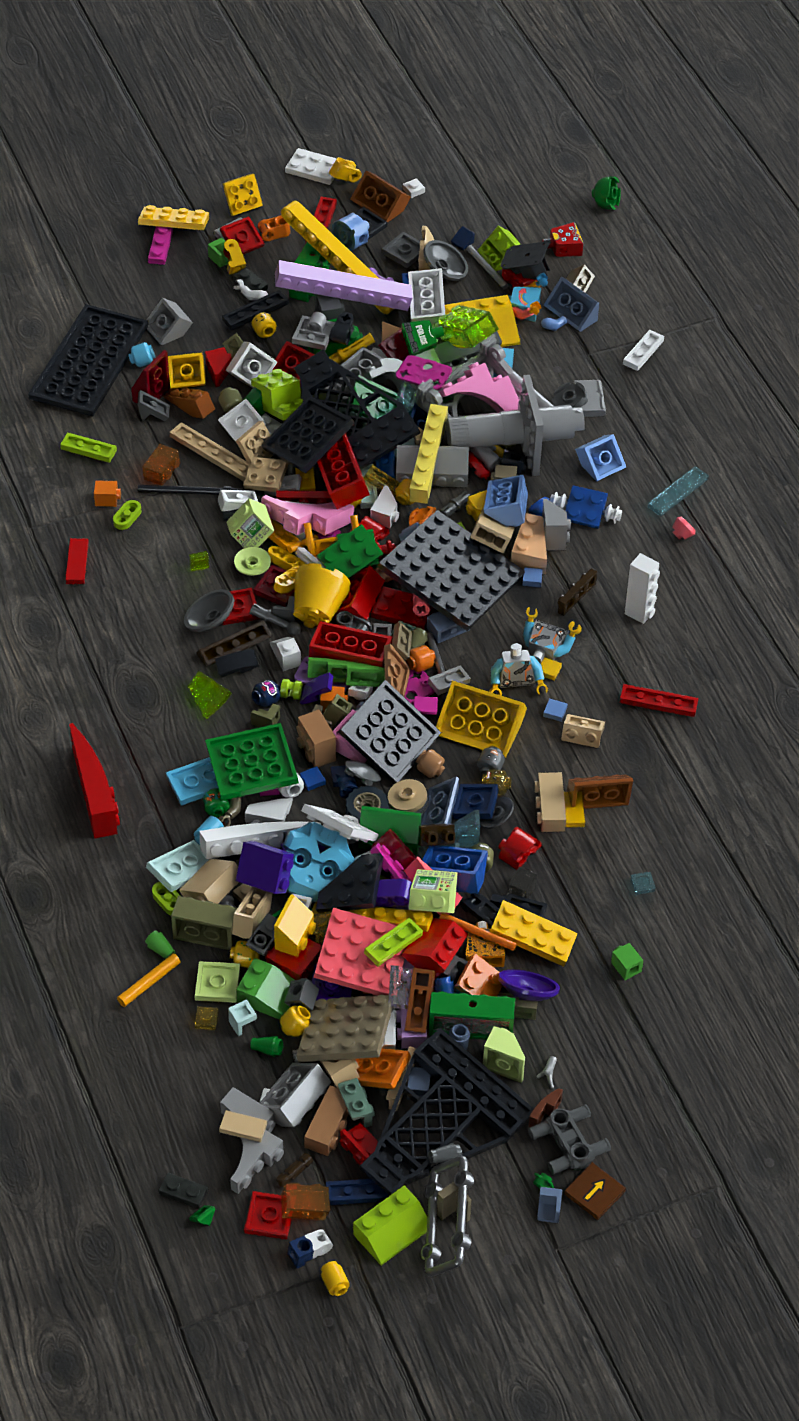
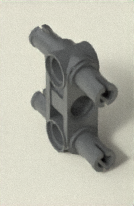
M586 1104L571 1111L560 1108L555 1109L551 1116L546 1117L544 1122L528 1128L529 1136L533 1141L548 1134L552 1135L564 1155L548 1162V1168L552 1175L568 1168L583 1170L588 1166V1163L595 1160L596 1156L611 1151V1145L607 1138L589 1145L578 1129L576 1122L591 1117L590 1109Z

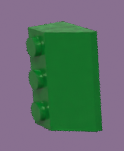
M362 806L360 825L379 834L377 840L389 829H392L414 855L417 856L421 813ZM359 840L358 848L370 851L372 849L371 846L376 841L368 840L366 843Z

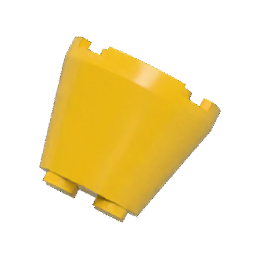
M308 563L301 565L295 575L293 615L303 621L304 626L308 628L318 626L320 621L330 623L349 593L350 580L337 569L331 571L321 568V564Z

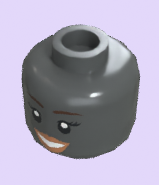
M493 746L483 749L477 760V767L480 769V772L487 776V772H491L490 775L499 774L505 762L503 752Z

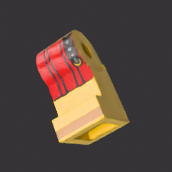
M234 239L226 240L223 254L228 258L227 270L230 275L245 268L246 262L238 242Z

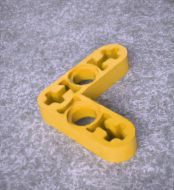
M271 546L268 548L271 562L286 570V572L275 578L273 588L278 593H288L295 588V575L299 567L306 563L281 547Z

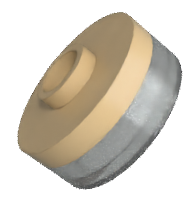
M406 779L399 781L388 792L389 805L392 810L415 812L422 815L428 808L429 799L426 788L417 780Z

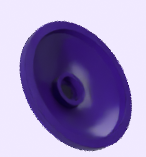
M509 969L501 971L498 977L501 985L510 994L518 997L519 1000L543 1001L558 995L560 986L555 981L534 972Z

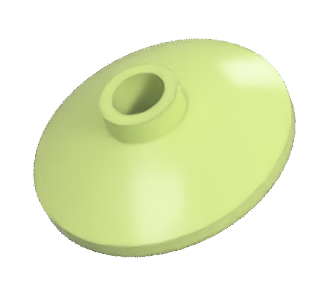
M247 547L236 554L234 565L240 573L255 576L269 569L271 558L268 552L262 548Z

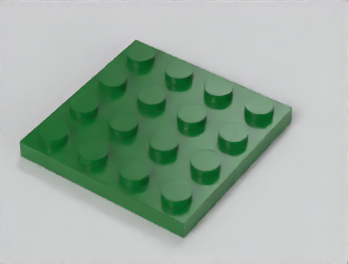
M281 723L205 740L222 801L299 783Z

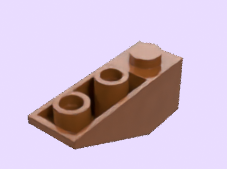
M170 388L169 392L164 395L165 399L192 417L203 419L215 410L208 391Z

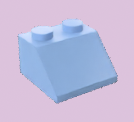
M614 434L602 436L575 449L581 466L595 481L626 468Z

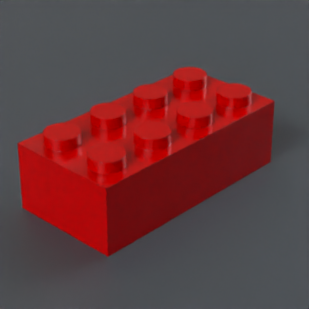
M320 621L309 645V657L346 660L385 668L384 646L392 645V636Z

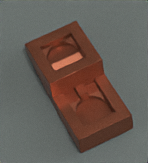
M556 1089L539 1102L529 1117V1128L540 1124L545 1114L551 1116V1113L558 1109L562 1101V1089Z

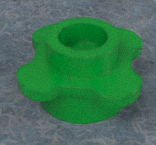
M538 1173L534 1174L536 1177L533 1184L538 1188H554L551 1177L545 1173L540 1175Z

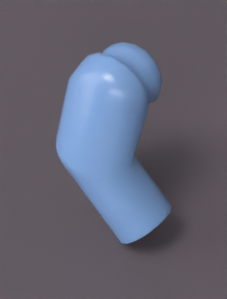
M564 316L557 320L545 318L541 321V326L555 331L565 325L567 319Z

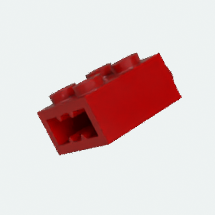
M307 938V946L304 951L301 950L298 957L276 950L274 946L266 953L265 959L267 963L276 966L295 980L307 979L314 970V964L318 963L322 945Z

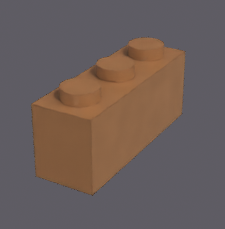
M329 1086L304 1136L305 1148L329 1156L332 1149H336L339 1141L338 1135L342 1129L346 1128V1119L350 1115L338 1088Z

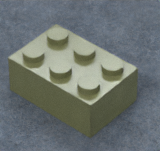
M178 896L171 915L173 939L231 950L237 938L236 935H232L233 918L237 908L230 905L216 904L211 901Z

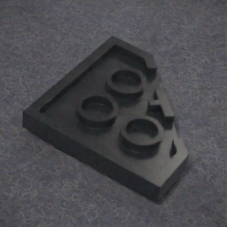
M365 854L355 860L319 892L316 911L319 914L332 913L333 908L344 911L375 908L383 863L382 854Z

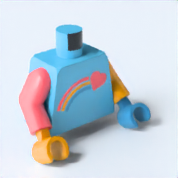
M545 273L539 274L537 276L538 281H534L528 286L514 287L512 296L508 295L514 316L518 319L535 322L539 309L542 308L540 305V286L545 287L548 284V277Z

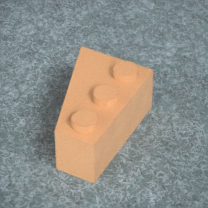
M526 513L525 522L521 524L511 552V562L521 569H524V567L543 569L542 574H546L547 553L543 517Z

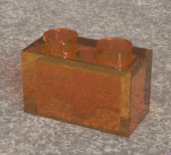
M159 444L143 466L144 480L164 485L171 478L174 469H177L180 465L179 451Z
M299 1183L286 1184L281 1193L282 1218L325 1220L330 1212L329 1187L319 1184H312L310 1186L300 1185Z

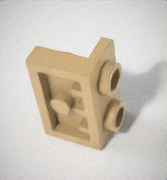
M567 714L561 740L598 748L605 722Z

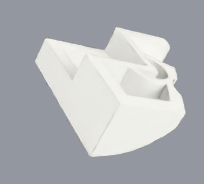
M293 797L249 804L245 811V822L252 823L256 819H260L261 823L285 822L286 815L289 814L293 802Z

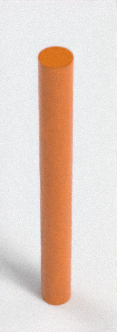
M444 912L440 915L439 919L452 920L467 932L512 951L516 948L517 943Z

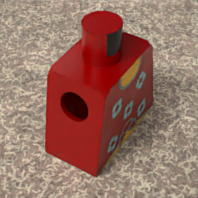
M575 222L552 228L550 230V238L542 240V242H549L547 249L552 248L557 257L583 255V241Z

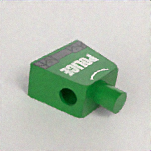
M430 320L405 322L401 326L409 355L413 356L432 348L435 349L437 346L436 338L444 336L443 327L432 328Z

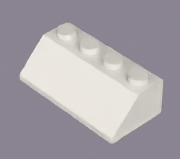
M442 268L408 272L409 285L412 288V301L410 304L411 322L430 320L432 328H435L446 318Z

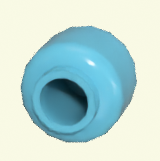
M145 342L133 346L131 354H129L131 363H135L139 368L149 365L153 358H155L152 346Z

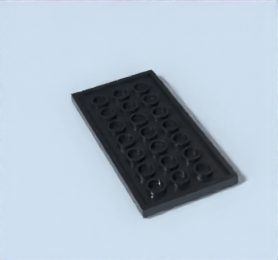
M85 304L29 392V399L93 417L129 359L131 348L138 344L148 328V320Z

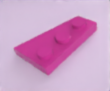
M377 843L370 850L371 854H382V868L387 873L391 872L392 879L411 881L402 871L404 869L403 866L389 856L391 853L386 846H381Z

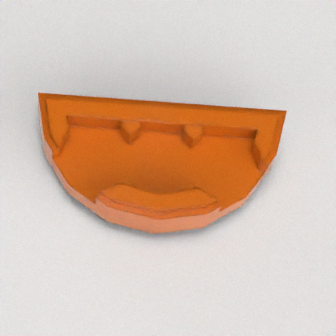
M427 506V508L414 509L409 515V526L416 522L422 524L436 511V508Z

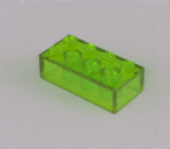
M461 305L453 307L451 309L452 312L440 316L437 319L438 321L434 323L435 328L443 327L444 336L441 337L443 342L449 341L451 344L473 348L499 330L489 311Z

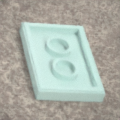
M192 840L147 862L146 868L170 892L181 888L209 859L205 858L200 845L195 840Z

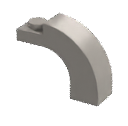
M383 358L371 364L372 367L366 369V373L362 375V377L368 380L380 376L387 377L395 383L398 391L405 395L417 391L419 386L396 378V372L403 361L395 358ZM407 371L401 373L402 377L408 375Z

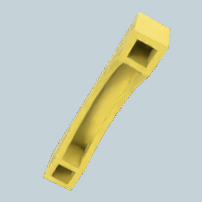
M430 404L410 484V501L428 504L436 458L446 430L448 406Z

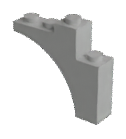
M232 1087L220 1102L223 1115L227 1110L267 1120V1126L261 1142L241 1138L243 1144L242 1157L236 1172L230 1179L231 1190L239 1194L243 1188L246 1189L249 1186L253 1175L262 1170L264 1163L271 1167L275 1161L278 1162L282 1158L284 1150L283 1140L270 1133L276 1124L275 1112Z

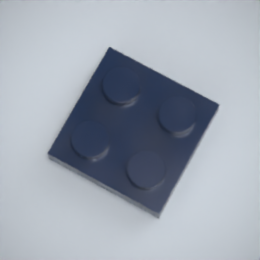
M460 784L452 813L454 819H492L499 792L498 784Z

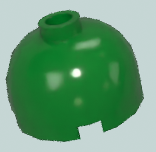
M603 177L595 184L592 189V197L599 207L615 210V204L619 206L621 188L617 187V183H620L617 177Z

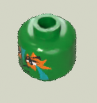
M212 788L205 793L203 803L206 813L214 817L225 815V812L230 808L229 799L222 801L218 788Z

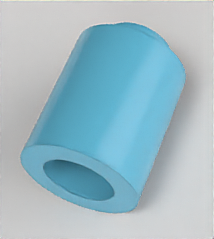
M209 816L194 832L195 841L200 845V831L222 828L224 825L218 818Z

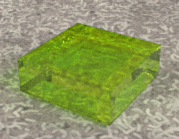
M207 551L189 554L191 571L209 568Z

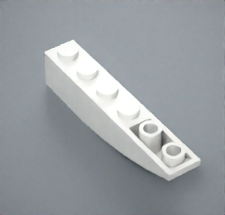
M266 822L200 831V849L206 859L241 854L243 842L256 841L275 848H281V844L284 843L289 831L298 829L309 822Z

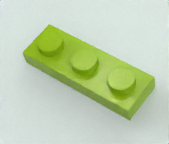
M68 432L60 444L62 450L108 463L111 462L117 451L115 445Z
M409 917L366 947L364 954L378 967L420 938L423 930Z

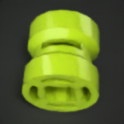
M283 679L280 697H293V699L300 700L303 682L298 680L291 682L289 679Z

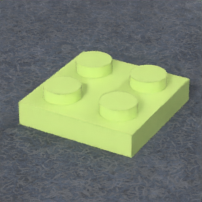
M199 961L195 1000L237 1003L236 989L239 985L240 964Z

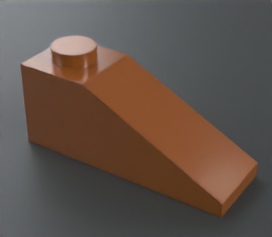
M413 968L405 1031L426 1033L431 992H433L434 970Z

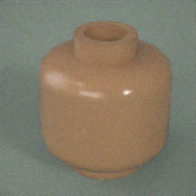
M432 749L424 750L416 760V763H418L417 769L428 778H433L435 775L439 777L445 770L443 766L445 759Z

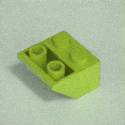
M498 225L477 251L495 271H499L502 269L500 265L506 251L512 246L521 244L510 231Z

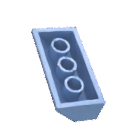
M524 475L488 481L484 513L505 526L517 527L525 522L528 499Z

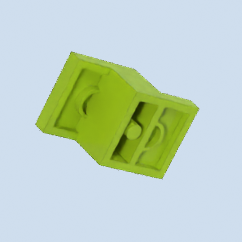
M274 369L270 373L259 374L258 377L251 379V386L262 392L263 410L283 421L303 403L300 379L281 369Z

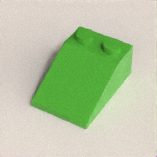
M254 958L236 989L237 1003L247 999L254 1010L281 1019V1016L290 1008L284 1002L290 983L295 979L276 966Z

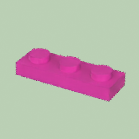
M156 226L148 263L165 265L173 228Z

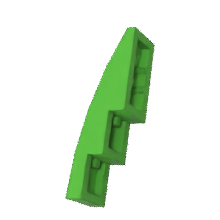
M308 657V678H316L330 672L333 676V682H346L347 686L379 687L385 680V668L346 660Z

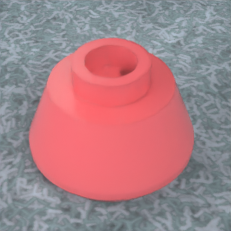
M682 516L676 518L672 527L674 529L672 533L679 540L682 537L688 539L694 536L696 532Z

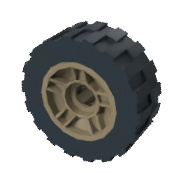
M362 786L354 789L346 798V815L357 818L360 823L362 806L389 809L387 795L376 787Z

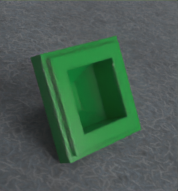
M204 1205L191 1215L189 1220L210 1226L215 1207Z

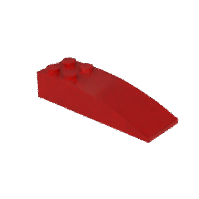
M345 433L317 462L336 509L345 507L370 495Z
M71 723L69 728L72 750L94 839L118 834L117 826L120 825L117 802L114 800L113 786L109 787L103 767L93 748L77 727Z

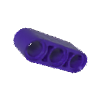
M406 879L380 880L375 907L407 906L409 904L412 882Z

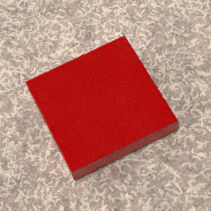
M249 216L220 227V232L225 241L228 239L236 240L242 254L265 245Z
M252 588L230 591L234 597V606L230 615L223 622V625L260 619L249 614L253 604L256 603Z
M253 1191L244 1233L287 1240L296 1198Z

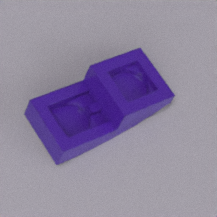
M330 672L309 681L302 688L300 703L304 705L318 701L320 694L331 692L332 674Z

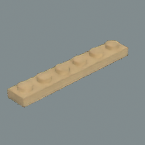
M182 422L170 431L172 439L240 480L245 481L250 463Z

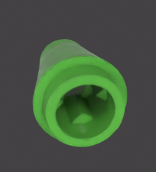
M155 930L146 938L145 943L148 944L147 947L166 959L171 954H175V950L162 932L159 933Z

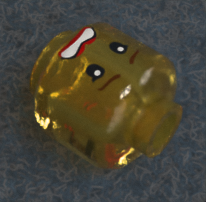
M488 770L482 776V784H498V795H504L507 789L511 788V777H508L504 770Z

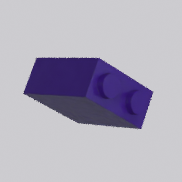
M256 841L243 842L235 881L273 894L286 893L289 887L290 872L294 864V854Z

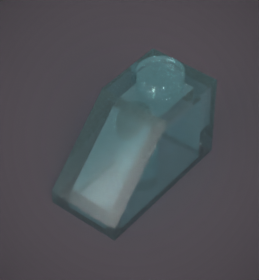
M474 810L455 822V847L470 849L471 846L479 843V810Z

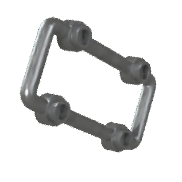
M458 1156L434 1166L430 1172V1182L424 1190V1195L429 1200L426 1244L421 1250V1258L425 1260L426 1274L431 1277L458 1268L464 1260V1250H468L471 1246V1238L465 1234L467 1188L472 1187L474 1177L468 1172V1160L464 1156ZM460 1165L459 1171L454 1177V1183L458 1186L456 1233L451 1239V1246L455 1249V1259L434 1267V1262L438 1261L441 1256V1250L435 1245L437 1194L443 1189L438 1184V1177L440 1173Z

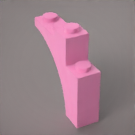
M476 362L469 365V370L464 371L465 375L456 379L457 383L452 385L449 382L442 385V390L438 391L442 397L453 394L477 397L489 404L497 413L500 411L518 410L519 399L509 376L502 377V375H498L492 378L485 363L479 365Z
M268 495L261 498V503L266 506L269 517L283 524V529L295 535L305 532L303 523L311 522L312 530L327 535L350 524V516L354 513V506L351 504L336 509L333 502L326 504H297L278 500Z

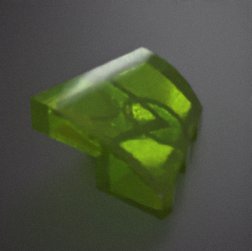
M200 671L197 672L188 685L190 692L195 697L196 704L200 707L202 715L206 719L212 716L232 694L228 689L219 685Z

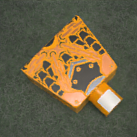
M480 921L476 923L477 927L490 932L487 922ZM468 932L467 961L476 953L492 967H504L505 952L503 946Z

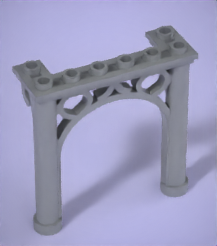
M492 334L481 341L479 354L469 358L464 365L458 366L451 373L445 384L449 382L452 385L457 383L456 379L464 376V371L469 370L468 366L476 362L479 365L485 363L492 378H494V373L502 375V377L508 375L518 396H521L520 383L523 382V378L513 371L504 360L506 357L505 351L499 344H496V336ZM429 379L426 382H422L417 387L416 404L427 414L430 404L448 406V410H452V416L448 413V417H458L457 406L465 394L448 395V397L453 399V402L445 404L442 403L443 397L438 392L440 390L433 389L437 385L432 384L433 380ZM534 389L539 408L554 406ZM488 446L469 448V451L490 472L494 471L496 465H500L502 458Z

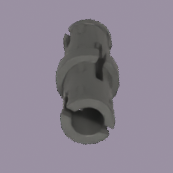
M463 491L458 497L449 500V503L439 511L450 517L453 513L461 510L471 495L467 491Z

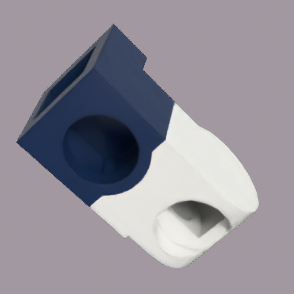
M317 1230L290 1241L287 1254L298 1269L305 1266V1262L329 1252L333 1244L324 1230Z

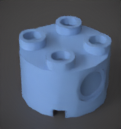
M350 213L332 224L331 233L352 251L368 242L369 223L355 213Z

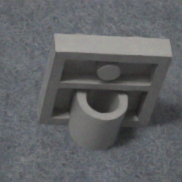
M314 312L311 317L302 315L292 337V343L326 350L330 331L335 322L327 321L326 316L321 312Z

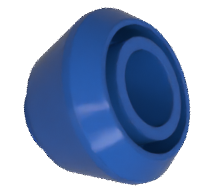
M543 497L529 508V514L542 516L543 499L549 500V498Z

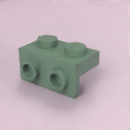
M358 1078L339 1083L338 1089L351 1119H360L365 1128L372 1126V1117L375 1116L374 1109L368 1103L365 1088L361 1087Z

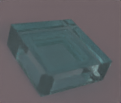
M651 872L631 875L630 879L636 895L655 892L656 887Z

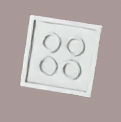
M304 804L301 810L308 814L306 818L314 822L319 821L323 823L325 828L332 831H339V835L345 838L361 840L366 843L368 840L376 841L379 834L330 809Z

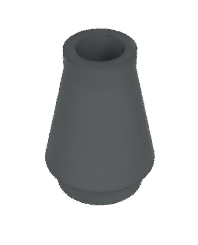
M454 1143L428 1152L431 1164L443 1163L462 1156L460 1145H455Z

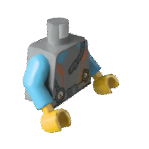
M528 607L526 610L528 621L525 622L523 637L525 645L529 647V654L534 656L541 664L544 657L555 660L557 657L568 653L575 641V634L581 632V626L578 625L577 629L573 630L575 622H570L568 626L569 634L567 630L536 620L533 622L538 616V611L535 609V614L529 615L530 607Z
M518 643L511 645V651L502 652L500 659L491 668L492 688L489 690L491 693L497 690L498 695L502 696V691L498 688V685L500 688L535 685V681L538 683L536 691L539 695L540 686L545 687L546 693L548 688L543 683L544 675L541 664L534 656L529 655L528 650H522V646Z

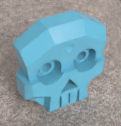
M309 822L298 829L289 831L283 847L285 851L294 854V864L290 872L289 887L286 892L312 898V903L317 902L319 892L355 861L348 847L347 838L339 835V832L327 829L316 822ZM318 844L328 849L320 853ZM298 855L303 857L302 863L297 861ZM326 867L330 868L331 873L329 875L325 874L324 869Z

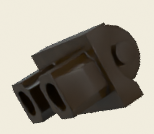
M452 823L419 826L420 838L418 845L421 847L455 843L454 824Z

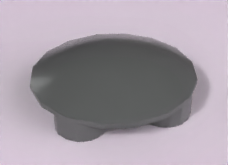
M346 761L345 763L346 768L344 772L349 776L361 778L362 783L368 786H372L373 782H378L381 779L377 771L365 763L359 761Z

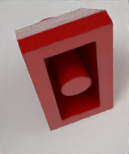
M225 347L205 352V364L215 387H219L229 374L225 370L232 361L230 353H227Z

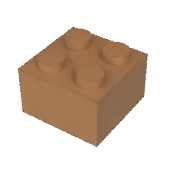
M316 710L298 717L296 729L299 737L297 738V743L300 749H304L307 761L311 762L314 767H321L336 761V736L321 711Z

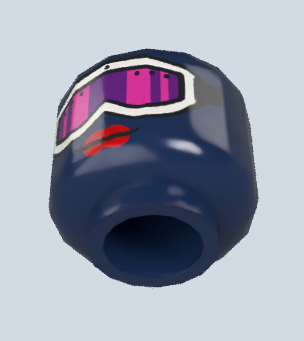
M272 680L263 681L254 686L251 694L255 704L261 707L270 706L279 701L281 689Z

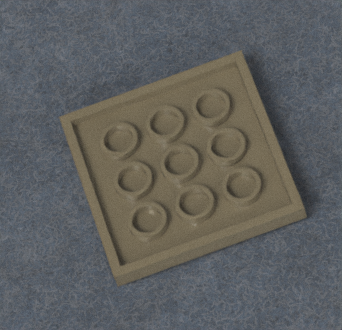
M393 995L340 997L328 1000L318 999L315 1001L313 1010L310 1011V1024L304 1029L296 1055L298 1062L379 1057L395 1001Z

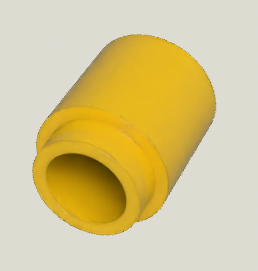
M336 1261L323 1265L321 1277L330 1295L341 1296L345 1294L350 1283L341 1265L337 1264Z

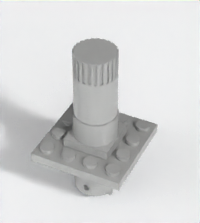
M523 375V382L520 383L521 396H519L518 410L446 418L448 446L469 448L521 444L523 453L528 458L527 468L531 470L532 476H539L542 441L574 438L575 431L585 430L583 410L581 407L572 408L571 405L539 408L531 376Z

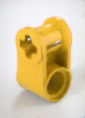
M339 157L329 170V174L339 180L356 182L362 176L361 171L356 169V164L353 161Z

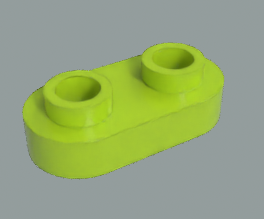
M129 500L113 516L115 528L119 530L128 529L140 516L142 511L141 504L138 501Z
M157 882L152 887L153 898L167 914L172 915L174 909L172 907L175 906L176 900L180 895L176 890L170 892L161 882Z

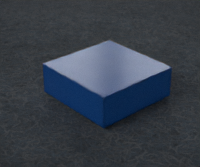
M318 767L300 773V777L308 791L326 784V780Z

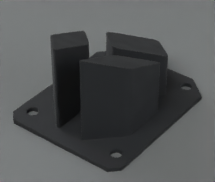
M549 242L512 246L506 251L500 266L504 270L511 269L515 274L521 273L523 278L537 280V276L541 273H545L548 277L546 271H550L544 255Z

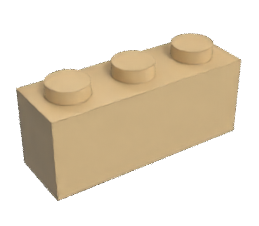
M562 772L538 773V781H534V791L538 793L536 808H540V812H537V824H541V832L565 831L566 811Z
M251 887L234 913L232 935L243 939H250L264 917L271 910L272 893Z

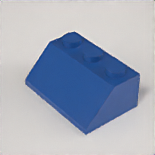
M435 845L429 846L422 861L434 871L458 872L456 891L478 894L484 882L488 852L487 850Z

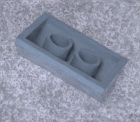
M561 276L544 306L559 317L564 316L567 319V323L581 332L598 321L599 302Z
M457 776L428 789L427 801L424 804L421 815V826L450 824L452 822V813L459 790V778Z

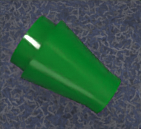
M278 1036L253 1037L251 1040V1050H256L272 1057L280 1056L283 1050V1040L279 1039Z

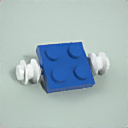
M573 485L569 500L565 493L561 497L558 496V492L555 495L552 494L550 501L560 508L564 509L566 506L567 519H570L571 523L599 529L602 515H605L606 522L609 519H613L614 524L616 521H620L622 510H619V506L614 509L612 504L605 508L608 493Z

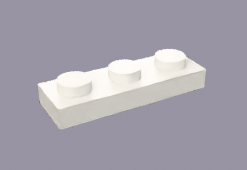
M649 330L623 359V365L638 371L663 343L664 336Z

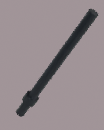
M138 484V492L219 495L220 490L246 491V489L232 488L231 486L217 488Z

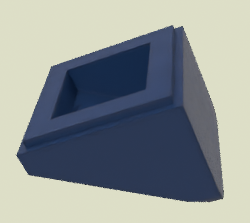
M462 226L451 240V243L465 250L474 243L475 234Z

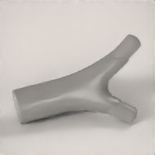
M554 1056L549 1057L544 1070L536 1076L539 1079L546 1075L550 1089L554 1088L552 1074L557 1058Z

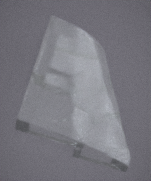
M391 966L389 1008L408 1010L413 969Z

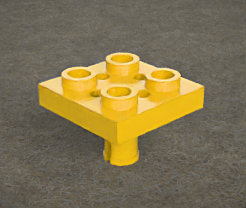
M254 174L222 183L231 215H237L263 206Z

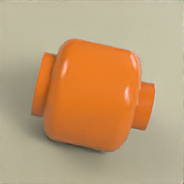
M421 645L410 650V658L406 662L411 670L422 672L433 667L436 656L432 649H429L426 645Z

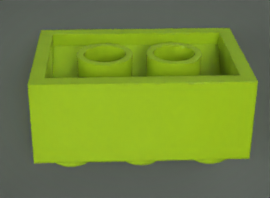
M404 1185L354 1221L353 1235L382 1266L427 1232L428 1217L419 1200Z

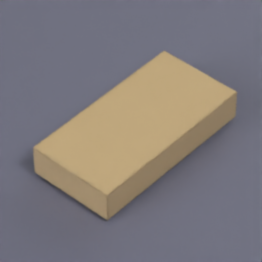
M226 1110L219 1132L261 1142L267 1126V1120Z

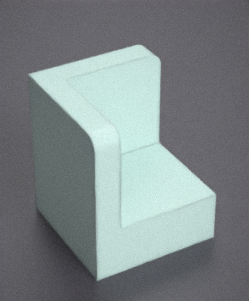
M247 999L228 1008L229 1023L238 1036L242 1035V1026L257 1019V1014Z

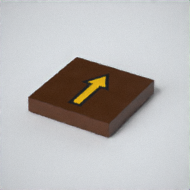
M592 1162L565 1190L564 1195L599 1220L624 1194L626 1187Z

